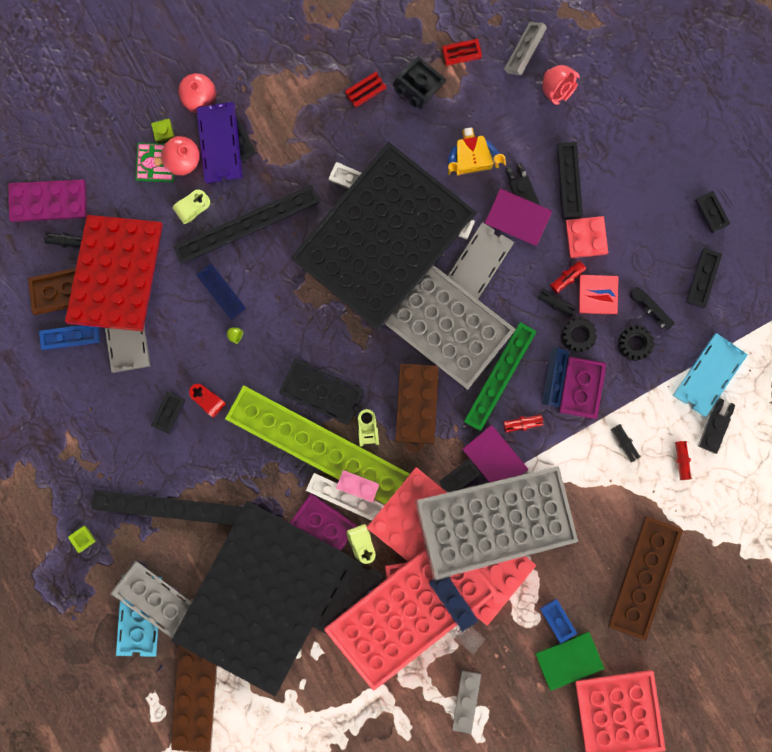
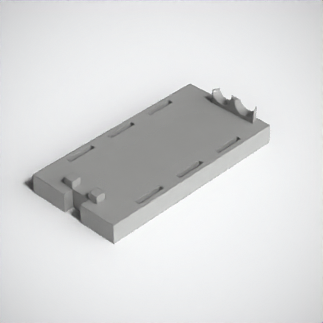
M483 222L448 275V277L476 299H479L514 244L513 241L502 234L500 237L493 234L495 230ZM505 253L504 256L502 257V259H501L500 262H499L498 260L500 259V257L502 256V254ZM493 268H494L495 270L493 271L492 275H491L490 277H488L489 274L491 273V271H492ZM484 284L483 289L481 290L480 293H478V291L480 290V288H481L482 285Z
M145 325L142 334L141 331L105 328L112 373L151 367Z
M137 561L132 564L111 591L113 596L171 638H173L192 603ZM147 571L149 574H151L154 577V579L145 572ZM161 583H163L164 585H166V586H167L168 588H170V589L168 590V589L165 588L163 585H161ZM178 594L180 597H182L183 599H185V601H183L182 599H180V598H179L178 596H176V595ZM124 599H126V600H128L130 603H132L133 606L130 605L129 603H127ZM140 610L146 613L149 617L141 613ZM156 621H157L159 624H161L164 628H162V627H160L158 624H156Z

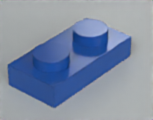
M557 599L539 608L560 644L577 634Z

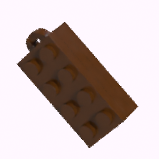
M400 364L395 442H405L406 448L411 452L422 450L424 444L435 443L439 366ZM411 443H417L419 445L411 446Z

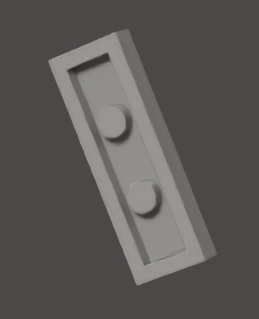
M529 22L504 68L508 74L522 75L547 28L544 23Z
M461 670L452 731L472 734L481 673Z

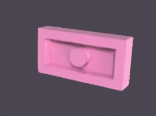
M343 470L336 489L373 502L379 484Z

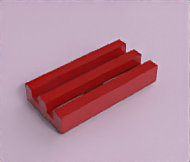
M478 39L445 45L441 48L445 59V66L482 58ZM473 45L476 46L475 48H470V49H466V50L464 49V50H459V51L452 52V53H447V51H450V50H455V49H459V48L469 47V46H473Z
M376 71L347 89L345 94L353 106L357 108L387 89V86L382 82L381 77L378 76ZM374 79H376V80H375L374 82H372L371 84L367 85L366 87H364V88L361 89L360 91H358V92H356L355 94L351 95L352 93H354V92L357 91L358 89L362 88L363 86H365V85L368 84L369 82H371V81H373ZM376 85H380V87L376 88L375 90L365 95L358 101L354 100L357 97L369 91L370 89H372L373 87H375Z

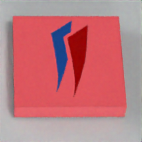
M580 275L578 313L617 315L618 276Z

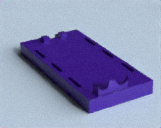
M227 102L197 107L205 183L222 182L221 178L226 177V180L242 179L235 103Z

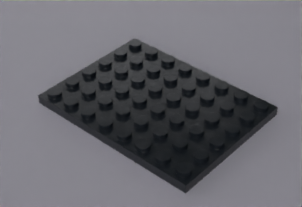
M388 141L292 255L291 259L379 331L476 216L477 212Z
M247 500L171 641L276 697L350 555Z

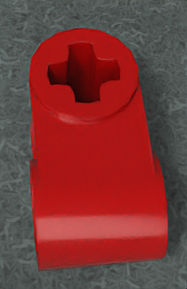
M194 384L189 389L191 399L213 418L226 404L216 394L210 392L201 384ZM196 389H197V390L203 389V390L201 391V393L203 394L202 397L197 396V397L195 398L196 393H195L194 391H195Z

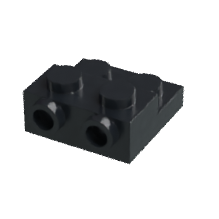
M418 56L396 76L392 86L398 95H404L409 99L408 101L411 106L422 109L433 98L434 94L445 85L447 79Z

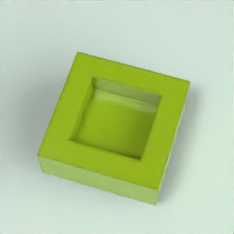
M170 119L151 123L157 143L175 137Z
M87 526L81 527L68 537L78 553H81L97 542Z

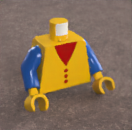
M466 128L462 130L463 139L457 140V144L452 147L448 156V175L452 171L456 172L457 175L489 170L492 169L494 163L495 168H499L498 163L506 165V159L488 140H485L484 136L475 137L473 128Z

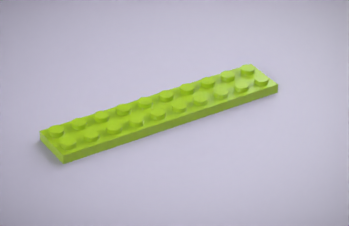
M244 385L225 418L229 422L338 480L344 470L378 483L379 487L374 499L383 504H386L409 476L408 472Z

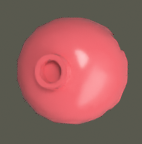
M558 65L547 70L542 82L543 93L553 104H560L558 101L562 98L564 101L567 100L578 85L575 82L576 78L580 77L578 72L565 65Z
M189 74L179 84V99L184 107L191 112L197 113V107L209 106L216 101V88L212 81L203 74Z
M177 136L165 143L161 151V161L163 166L173 174L184 176L190 174L197 167L199 149L191 139Z

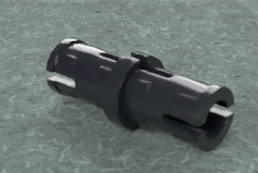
M65 232L62 234L45 233V236H47L44 237L45 244L61 245L64 248L68 246L80 248L81 236H73Z
M544 288L538 297V300L552 306L553 310L557 309L569 317H572L577 306L563 300V297L560 295L556 296Z
M621 424L610 429L619 442V448L623 449L630 463L641 457L632 443V438L628 437Z

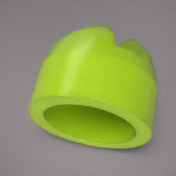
M236 327L230 328L227 331V338L235 344L239 343L243 330Z

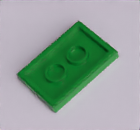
M589 631L535 653L550 691L604 670Z

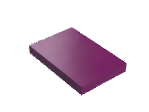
M500 188L485 224L537 246L553 211Z
M568 357L558 413L595 420L598 418L607 363Z
M492 425L462 449L489 483L520 476L529 470Z
M310 493L290 522L339 550H342L348 542L346 531L358 527L312 493Z

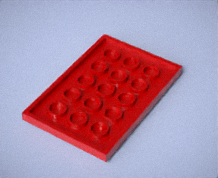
M87 215L65 318L67 324L143 332L163 228L162 222Z

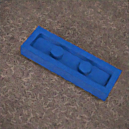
M78 325L39 331L41 350L43 351L100 343L99 328L93 326Z

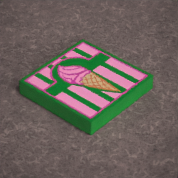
M137 144L136 181L174 183L175 174L166 169L161 161V151L165 144Z

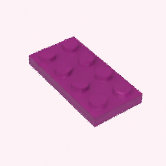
M84 179L8 183L9 221L81 219L87 217L86 181Z

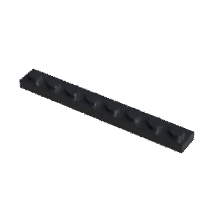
M310 185L173 247L180 263L183 265L319 204L320 201L313 186Z
M94 490L91 510L234 525L244 506Z

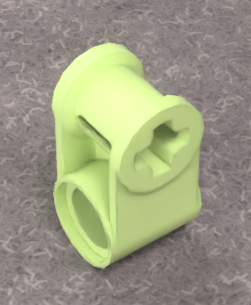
M195 190L184 199L178 201L172 209L182 223L187 224L209 207L210 199L202 190ZM199 197H201L202 199L201 203H199L198 201Z
M368 409L362 410L358 415L360 447H363L364 444L373 443L379 445L375 414ZM366 412L370 413L373 417L372 421L368 424L363 423L361 420L362 414Z
M364 524L347 530V538L355 558L365 564L373 562L376 555L367 526ZM364 550L368 551V553L365 554L366 558L361 556L364 554Z

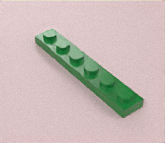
M521 322L519 323L464 420L466 424L479 431L482 430L537 331Z

